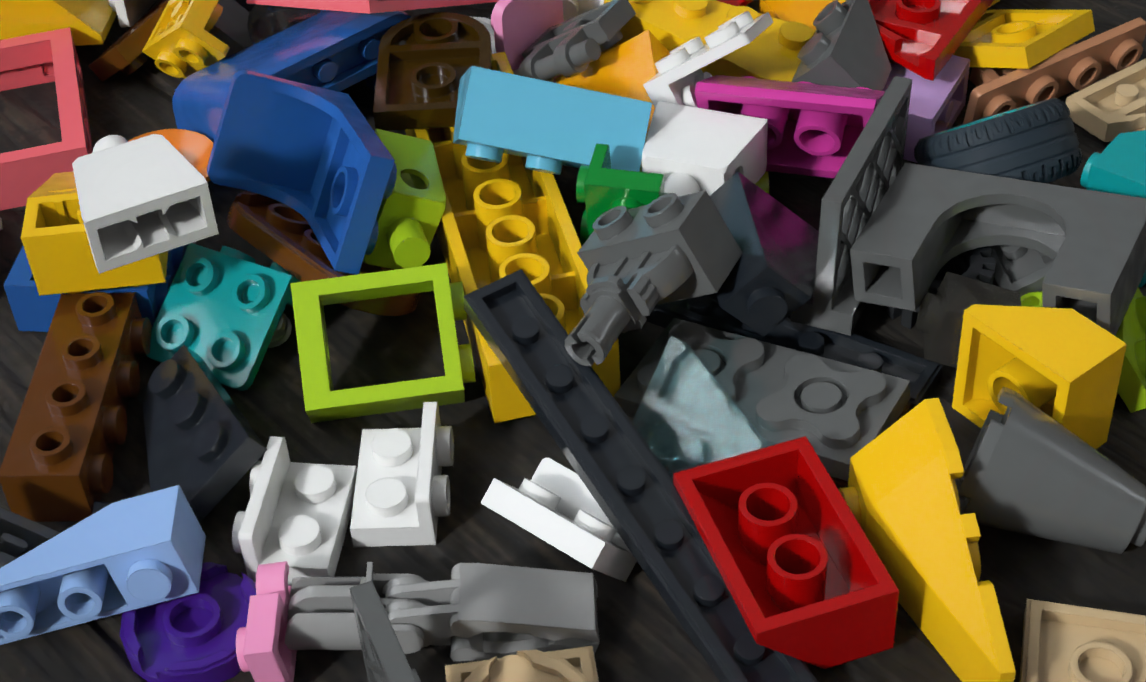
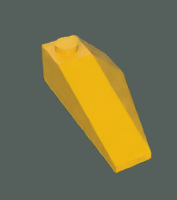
M924 399L850 457L848 487L839 488V491L898 587V602L961 682H1014L1016 670L994 585L990 580L979 582L981 560L978 541L981 534L975 513L960 515V501L955 479L962 478L964 468L959 449L940 399Z

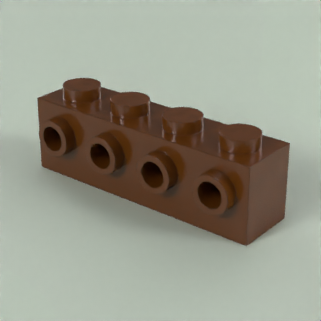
M135 292L61 293L0 468V484L11 512L34 522L82 521L92 515L94 502H100L102 494L110 492L113 484V455L116 445H123L127 435L126 410L129 400L136 399L139 394L140 362L142 355L150 354L152 325L149 318H142Z

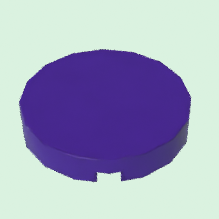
M205 562L202 563L199 593L123 612L120 638L133 671L147 682H224L235 677L242 671L236 655V634L240 627H246L250 596L257 595L255 582L242 572L243 579L237 574L228 573L226 565Z

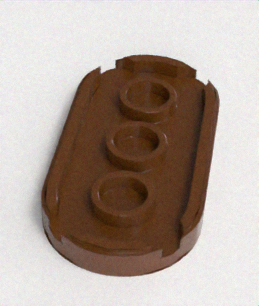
M244 191L235 197L227 217L229 227L301 282L355 275L334 270L307 220L291 207L251 191ZM362 262L359 274L396 269ZM420 293L338 304L376 315L402 316L410 314L416 309Z

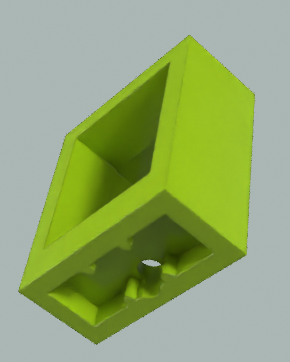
M447 263L290 283L305 411L311 423L423 408L424 402H438V406L465 402L463 384L476 382L471 344L458 345L455 321L467 320V313L464 310L462 281L449 283ZM434 291L445 376L334 391L324 305Z

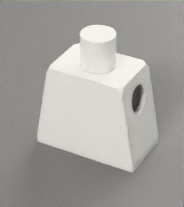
M659 101L655 107L642 152V172L664 174L665 194L675 193L678 197L704 190L710 196L737 171L755 184L767 169L768 119Z
M151 134L129 142L122 136L108 135L101 138L95 144L92 153L78 157L72 163L81 217L99 274L219 234L206 179L163 135Z

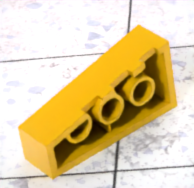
M604 0V4L612 0ZM628 0L636 14L620 29L623 38L609 49L601 52V54L646 30H649L669 51L700 36L705 45L707 43L704 37L718 30V26L746 11L750 12L753 19L763 14L750 7L734 6L717 0ZM771 17L773 23L752 42L702 67L701 70L703 73L708 72L712 76H752L758 79L791 82L801 62L797 57L798 53L806 42L813 37L815 29H811L800 22H788Z

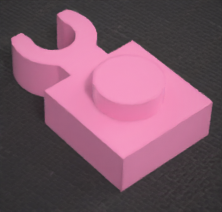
M287 561L258 565L256 572L257 595L250 596L246 627H240L237 630L236 655L238 664L243 672L250 671L255 682H294L297 650L288 649L285 644L288 608L291 599V586H288L289 565Z

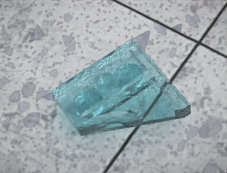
M670 336L632 424L673 479V473L768 447V443L692 348L682 340Z

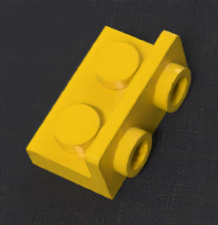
M169 0L142 52L154 59L155 65L162 72L175 78L184 79L226 57L230 47L210 34L209 31L221 16L223 6L218 4L219 0Z

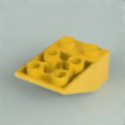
M73 171L54 173L27 198L21 240L39 296L61 293L76 294L90 290L128 286L139 287L147 284L166 283L168 251L100 274L98 273L81 217Z

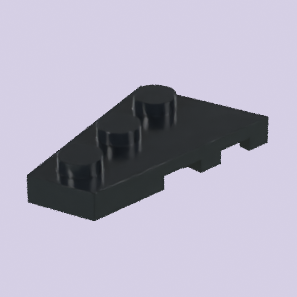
M183 345L171 359L162 362L154 370L149 383L141 390L151 492L180 485L200 524L267 451V448L203 358L186 345Z

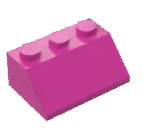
M715 75L697 82L695 88L698 108L768 119L766 171L835 178L886 92L865 87L848 88L818 85L804 81L787 82L758 79L752 76L735 77Z

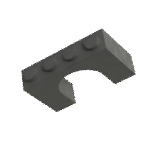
M905 163L850 248L854 299L856 301L916 311L940 269L954 257L969 250L985 246H1020L1043 253L1054 260L1042 282V307L1072 308L1116 336L1146 271V198Z

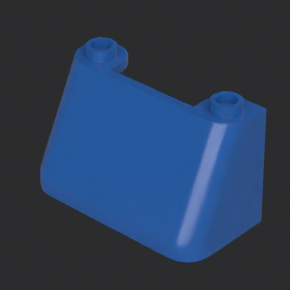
M325 10L203 68L182 80L174 92L172 105L177 129L198 132L208 137L214 143L232 77L240 70L257 72L338 92L366 79L367 87L375 92L381 38L392 26L411 16L404 11L367 14Z

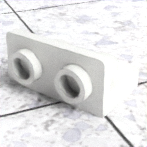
M438 402L423 403L421 428L362 429L350 524L353 547L436 545L438 517L450 515V481L448 475H441L442 466H453L454 462L452 426H441Z
M270 436L263 460L257 461L251 468L249 480L250 499L246 511H239L234 519L232 530L233 549L236 553H242L247 575L255 583L258 565L287 561L289 565L288 585H291L292 579L296 577H334L352 513L357 468L351 465L290 462L285 437Z
M550 458L542 459L532 479L524 478L519 489L494 478L481 501V504L584 565L626 582L637 562L618 534L617 529L613 527L578 474Z

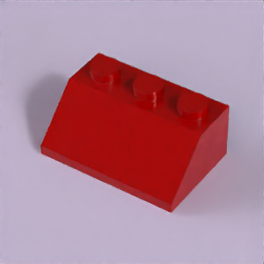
M806 436L673 473V483L756 644L823 669L893 648L899 589Z

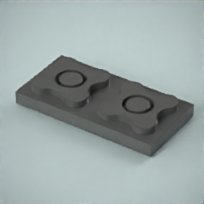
M677 318L672 319L614 395V399L629 417L747 452L806 436L829 475L845 481L849 479L850 457L894 424L911 398L910 380Z

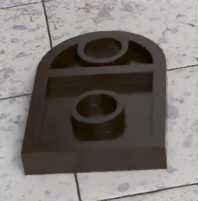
M449 12L421 14L407 18L392 26L383 35L379 44L373 108L375 129L388 131L455 127L460 78L471 66L492 70L491 37L487 28L474 18Z

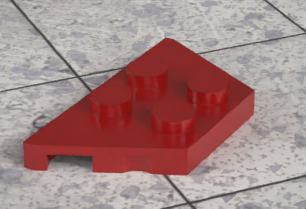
M994 0L868 1L888 58L924 79L933 81Z

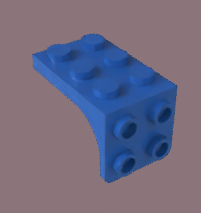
M240 70L233 75L208 161L207 174L215 184L267 196L300 213L309 223L334 270L357 275L359 274L364 255H370L376 246L378 238V222L376 218L382 199L389 198L393 192L397 168L394 158L349 94L248 70Z

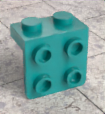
M190 243L152 327L150 354L146 356L158 363H162L171 359L183 345H186L203 358L221 385L238 391L247 390L255 379L283 311L294 314L290 283L301 281L275 262H272L270 268L255 264L256 260L251 256L227 246H222L220 252Z

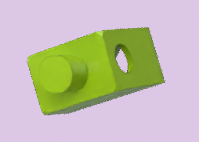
M375 129V133L395 160L397 176L392 194L389 198L382 199L376 218L378 222L376 246L370 255H364L363 262L391 269L419 267L430 256V244L446 207V195L432 141Z

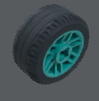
M1052 98L921 138L914 148V158L918 165L1049 183L1076 172L1082 162V152L1078 147L1079 141L1074 132L1075 128L1072 118H1070L1069 108L1065 102Z

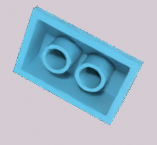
M471 66L460 78L453 143L467 146L465 156L501 163L503 153L525 157V168L557 175L561 174L562 165L580 168L581 165L589 166L596 143L608 144L610 147L611 169L639 172L652 103Z

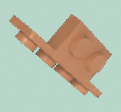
M1138 17L1078 44L1073 43L1029 69L972 67L969 80L976 88L970 93L963 124L1036 102L1062 97L1075 90H1082L1093 82L1135 64L1143 52L1142 44L1146 35V21Z

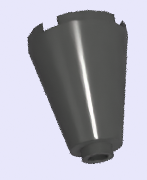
M1003 387L997 396L998 402L1008 407L1004 415L990 410L965 463L964 474L962 478H959L962 484L958 494L966 497L965 502L959 500L960 515L975 513L978 525L1122 554L1129 543L1141 547L1146 540V486L1022 395Z

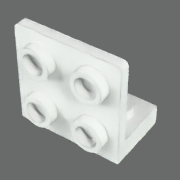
M746 11L718 26V30L704 37L707 44L704 45L700 36L673 49L669 52L670 55L657 61L655 66L658 73L643 84L654 107L660 101L698 108L695 96L697 82L712 77L708 72L703 73L701 68L752 42L773 23L769 12L753 19L750 12Z

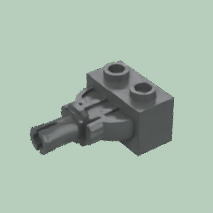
M706 190L680 197L675 193H668L658 197L648 205L628 210L625 206H617L604 212L594 221L592 225L594 231L577 252L589 271L587 274L588 287L580 300V307L583 309L584 316L565 339L567 353L580 365L592 366L594 362L596 365H599L605 360L619 335L631 330L641 329L647 321L645 316H649L656 305L718 292L743 252Z

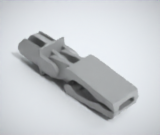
M367 562L366 577L293 578L285 635V644L291 650H362L349 588L372 580L404 654L415 653L429 645H451L450 658L453 662L489 660L496 656L497 658H502L506 655H517L516 651L521 650L548 652L593 646L595 654L600 643L597 622L598 589L594 574L586 572L485 563H458L451 570V580L429 582L415 574H374L373 562Z

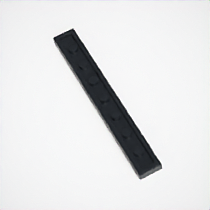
M522 269L464 295V310L613 527L617 529L626 546L719 681L818 682L804 661L756 644L673 483V479L591 366L580 365L569 356L565 349V339L568 333Z

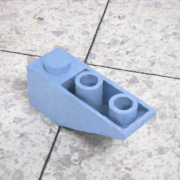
M180 485L113 502L1 567L0 645L199 593L206 535Z

